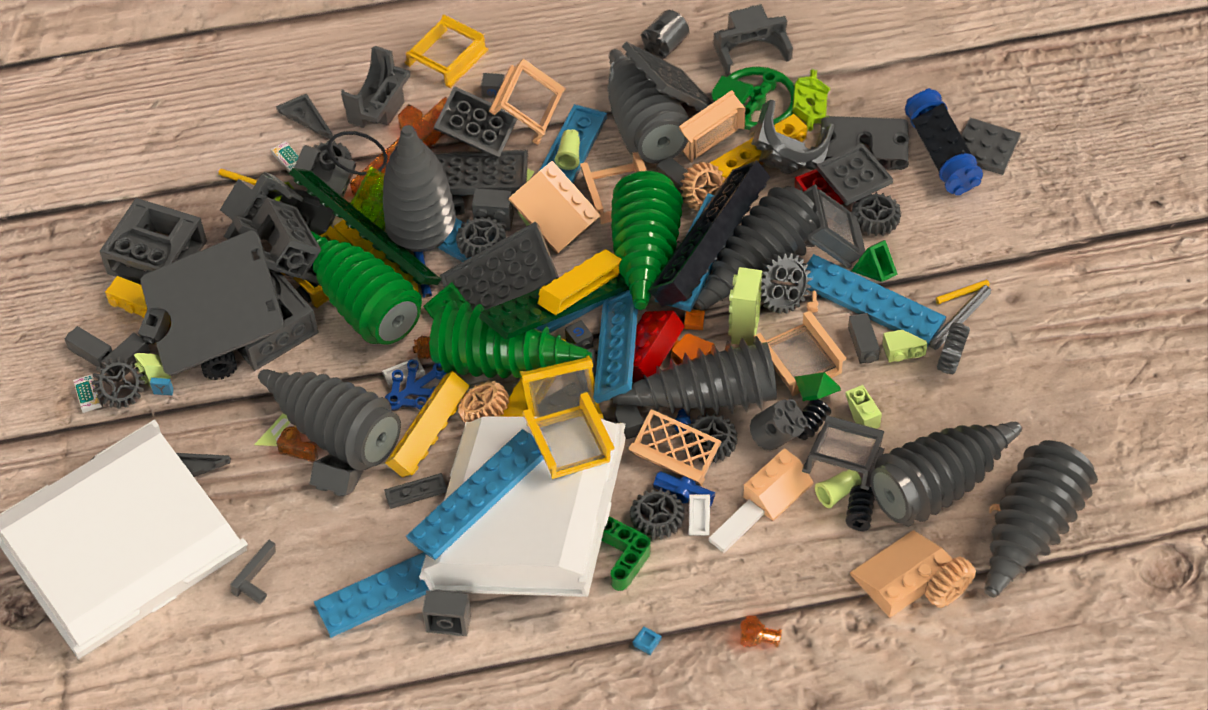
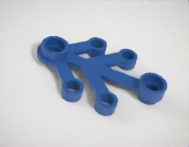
M415 359L409 360L407 363L408 377L406 388L399 392L400 382L404 378L403 372L401 370H394L392 372V391L385 396L391 404L392 411H396L402 406L415 407L421 410L427 401L422 396L430 397L436 386L432 387V389L421 387L435 378L441 380L444 375L448 374L444 370H437V368H442L441 364L436 363L432 371L415 382L419 363ZM415 364L416 367L412 368L410 365ZM409 395L420 396L416 400L406 398ZM422 401L424 404L419 405L418 402Z

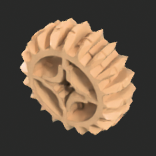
M700 162L694 164L692 167L687 168L688 173L683 174L685 177L684 180H681L683 187L679 189L683 190L681 195L685 197L684 202L695 211L700 210L708 193L716 194L726 179L721 177L723 172L719 171L718 167L713 166L711 163Z
M490 380L485 383L481 382L480 385H475L473 389H469V392L464 394V398L460 400L461 404L458 406L460 417L464 423L474 421L480 417H499L504 414L503 410L508 408V393L503 385L495 380L492 382Z
M957 557L948 561L928 582L925 595L929 602L937 608H943L959 598L972 583L976 573L975 568L964 557Z

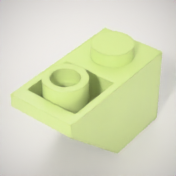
M897 330L883 334L882 345L888 362H899L904 359L920 358L926 355L927 341L909 332Z
M136 353L134 355L136 359L135 367H138L140 374L144 373L140 380H144L145 384H148L150 388L151 378H171V375L164 372L158 354Z
M864 385L846 391L845 394L855 423L876 429L879 428L882 413Z

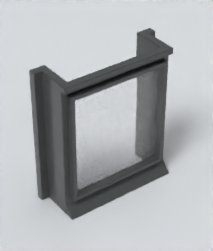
M813 185L803 193L816 205L821 227L808 234V240L847 268L852 267L851 264L860 259L865 252L859 221H857L858 217L854 216L857 212H850L820 189H817L816 185Z
M827 415L802 472L810 474L817 460L864 473L861 488L869 490L871 472L875 469L876 460L885 450V448L881 447L884 431Z

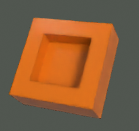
M686 311L684 329L703 330L705 311Z

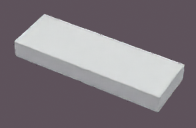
M748 500L709 537V542L725 553L764 515V510L751 500Z

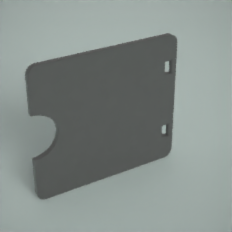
M253 230L151 271L141 278V286L147 309L149 311L155 309L165 310L171 317V328L168 334L157 342L163 370L168 375L178 374L280 332L284 328V320L260 237ZM258 250L260 259L254 260L253 252ZM273 302L275 310L269 312L267 304Z

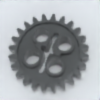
M780 252L779 255L773 254V259L767 258L768 264H762L764 270L762 271L761 302L770 311L780 314L782 312L788 313V310L794 311V306L800 307L799 301L805 302L803 296L809 295L806 288H811V286L807 282L811 281L812 278L807 277V275L811 271L806 270L808 264L803 263L804 259L799 258V255L790 252ZM773 279V280H778V281H783V282H787V281H788V282H791V283H797V285H796V286H791V285L782 284V283H781V284H778V283L771 282V280Z

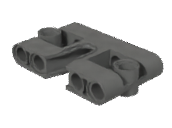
M826 116L822 118L821 128L830 126V123L835 125L825 160L863 143L869 146V151L884 169L903 170L909 166L907 120L899 118Z
M304 145L294 168L311 170L344 197L353 174L341 169L333 161L329 163L324 162L330 159L327 150L321 151ZM332 151L334 158L340 164L355 170V161L335 156V153ZM293 189L304 198L301 203L294 197L289 199L282 195L279 202L297 207L310 231L320 236L328 230L329 226H332L336 216L332 213L333 210L330 207H325L319 202L320 199L318 197H314L304 190Z

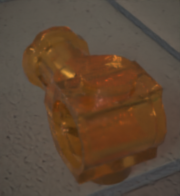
M746 616L740 627V644L744 647H754L765 642L774 644L775 647L779 648L783 629L774 630L766 628L765 624H762L757 617ZM747 630H752V631H754V632L748 633V632H746V631H747Z

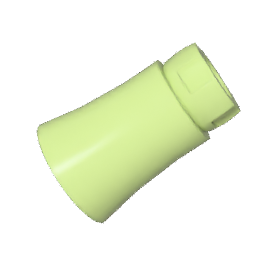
M567 129L561 137L560 146L555 156V163L561 169L573 170L579 166L580 137L576 130Z
M842 471L828 480L817 483L815 485V493L825 507L832 508L839 500L849 494L854 486L861 485L862 479L856 471Z

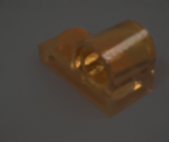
M290 426L285 428L276 442L279 454L311 462L316 461L319 457L315 445L309 442H302L300 432L296 427Z

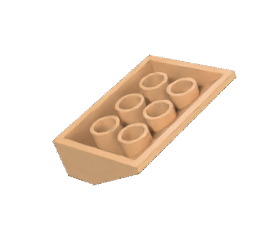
M553 161L541 169L508 199L530 224L537 222L544 240L557 254L591 227L601 216Z
M912 530L851 571L850 575L886 615L891 618L923 596L932 576L942 566L946 565L948 561H951L952 558L942 547Z

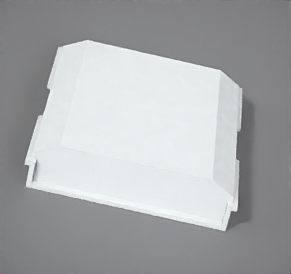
M480 417L465 423L444 500L522 429L532 435L529 426L526 425L525 417ZM583 417L573 418L540 428L547 445L551 448L556 468L601 455ZM601 419L615 447V450L611 451L610 462L552 479L551 473L543 459L436 560L426 554L419 576L420 580H425L431 591L438 589L444 592L459 591L462 593L588 597L604 527L608 521L611 498L626 440L624 434L625 423L615 424Z
M155 419L95 455L94 459L50 486L46 485L0 514V548L78 660L151 612L157 611L174 600L176 596L247 551L246 546H248L244 538H238L228 522L163 437Z

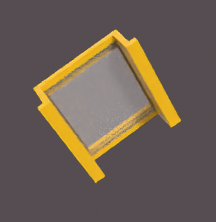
M590 356L535 370L520 371L527 408L531 409L534 417H542L580 406V394L588 392L600 418L603 419L599 403L597 404L593 399L595 381L592 371L593 363Z
M588 392L580 394V406L536 419L531 409L523 411L526 425L531 430L552 479L610 462V454L612 450H615V447Z

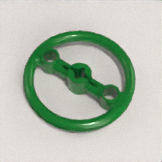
M747 67L727 76L735 80L747 76H763V82L760 86L753 87L754 89L749 95V101L744 106V129L750 130V128L757 125L758 122L752 121V115L755 111L762 109V105L766 103V95L769 91L776 89L778 82H781L789 91L791 102L788 109L782 115L773 119L774 125L794 114L795 85L783 73L767 67Z

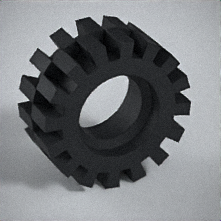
M233 351L201 364L204 376L208 377V379L214 377V380H218L219 377L224 379V376L228 378L230 373L234 374V370L237 369Z

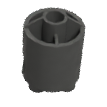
M665 10L641 33L642 41L645 45L644 50L661 59H665L689 35V26L679 13L674 10Z
M781 400L751 419L750 433L758 446L765 450H774L798 437L804 431V427L807 426L808 422L795 400Z

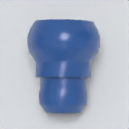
M684 409L678 411L675 420L685 425L691 424L690 413L687 416ZM673 425L675 430L679 432L678 426Z

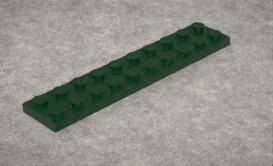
M291 169L289 174L294 178L293 181L307 188V193L320 199L319 202L325 207H330L335 216L343 218L348 227L359 231L360 237L373 243L372 246L378 251H383L388 260L400 265L399 269L406 274L412 275L413 281L419 285L426 284L429 286L440 283L442 279L404 247L394 243L386 232L311 170Z
M619 272L617 277L557 315L537 304L540 297V289L481 311L479 318L507 340L627 291L629 287Z

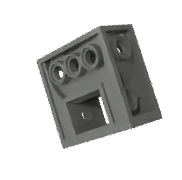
M135 198L99 252L108 275L119 276L141 285L143 275L201 251L207 242V238L200 217ZM157 231V232H160V233L167 234V235H169V236L167 237V236H164V235H161V234H158V233H155V232Z
M269 269L284 320V328L280 332L237 349L254 371L319 333L314 310L281 272L276 273ZM273 302L267 304L269 312L275 310Z

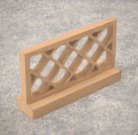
M651 409L635 442L631 443L628 450L632 454L681 477H688L702 486L705 481L704 476L721 444V440ZM653 416H657L661 419L662 425L652 429L650 422ZM671 425L678 426L680 433L669 437L666 427ZM664 428L667 438L656 441L653 432ZM691 432L694 433L697 441L686 444L684 435ZM651 433L654 443L648 445L640 443L643 436ZM681 436L684 446L673 449L671 440ZM668 441L671 451L661 453L658 445ZM706 441L714 442L712 450L704 453L701 443ZM699 444L702 454L691 457L688 448ZM685 449L688 459L683 461L677 460L675 453ZM703 457L705 464L700 471L694 468L692 461Z

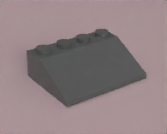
M454 86L433 129L499 159L515 127L517 118L504 109L493 115L489 112L492 103Z

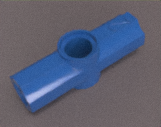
M661 471L657 473L653 488L657 490L661 488L663 492L669 490L670 495L676 494L677 499H680L682 503H688L689 495H710L711 507L715 497L714 491L696 485L688 477L677 478Z

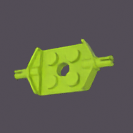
M815 69L810 70V77H799L794 87L793 113L804 120L809 132L813 131V124L821 123L822 118L826 117L827 94L830 91L826 84L817 79V70Z

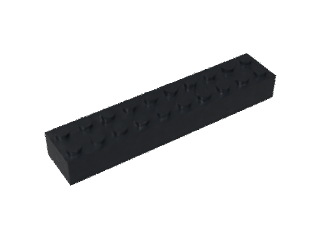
M758 161L738 167L730 172L649 288L650 294L662 307L672 306L680 301H687L692 296V291L701 283L700 279L709 271L711 263L718 258L717 254L726 246V241L734 234V229L743 221V216L750 211L751 204L758 199L760 191L767 186L766 182L770 176Z

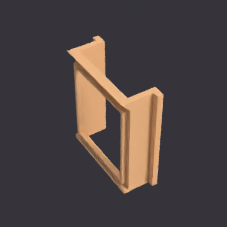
M523 58L515 67L513 65L509 67L489 112L495 115L501 109H504L536 132L532 142L538 145L566 88ZM521 71H524L555 93L547 106L540 124L507 103Z
M633 152L632 164L590 172L587 162L580 164L594 207L601 215L599 217L601 224L612 222L611 211L604 213L594 180L632 171H647L643 159L639 156L638 152Z

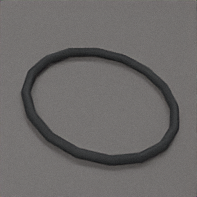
M343 131L335 134L328 141L327 151L330 159L338 167L349 173L373 175L381 172L387 164L388 156L384 147L367 134L357 131ZM343 135L365 137L381 149L384 156L383 164L379 169L371 172H359L349 169L334 158L331 151L332 142L337 137Z

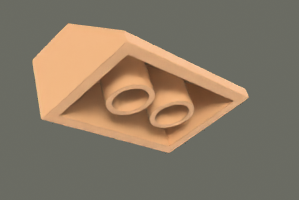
M784 448L744 484L743 498L747 501L751 500L764 510V514L774 521L806 492L814 482L808 473L802 472L804 466L801 461Z

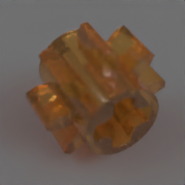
M421 335L417 340H414L413 353H417L418 358L428 359L431 357L429 348L430 336Z

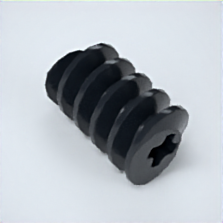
M819 399L808 402L802 411L808 424L804 427V431L798 438L807 440L808 437L815 435V432L823 425V421L826 420V416L831 414V409L827 404Z
M857 485L850 490L845 521L853 530L867 531L871 527L873 502L875 501L871 486L869 490L861 488V485Z

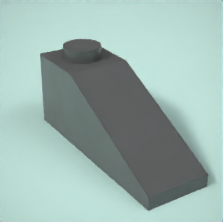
M617 404L616 422L614 423H625L624 434L626 439L638 436L644 423L637 405Z

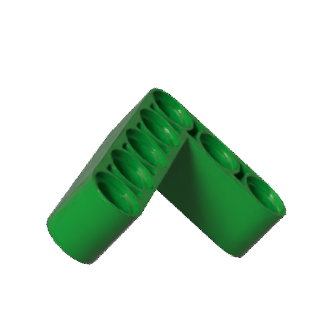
M608 516L607 525L604 529L609 528V530H604L601 541L623 552L611 569L612 587L617 591H623L629 587L651 554L650 539L645 534Z

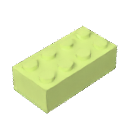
M739 267L738 275L734 274L732 284L734 287L733 290L731 289L729 296L730 315L728 324L730 325L728 336H731V344L739 345L741 338H743L747 345H753L754 335L757 333L760 319L762 270Z

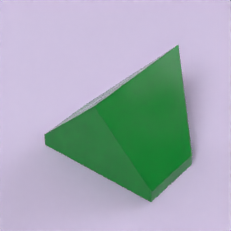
M886 240L868 247L851 272L880 282L898 275Z
M825 372L794 377L803 401L820 399L841 391V387Z

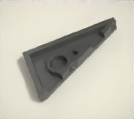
M307 93L276 106L277 112L328 139L333 137L331 130Z
M176 453L193 477L225 466L231 462L229 455Z

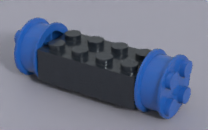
M927 88L907 99L905 113L910 118L911 125L916 128L939 171L940 179L945 182L946 190L951 194L959 196L979 186L983 177V171L977 166L976 158L971 154L948 112L947 105L942 101L940 93Z

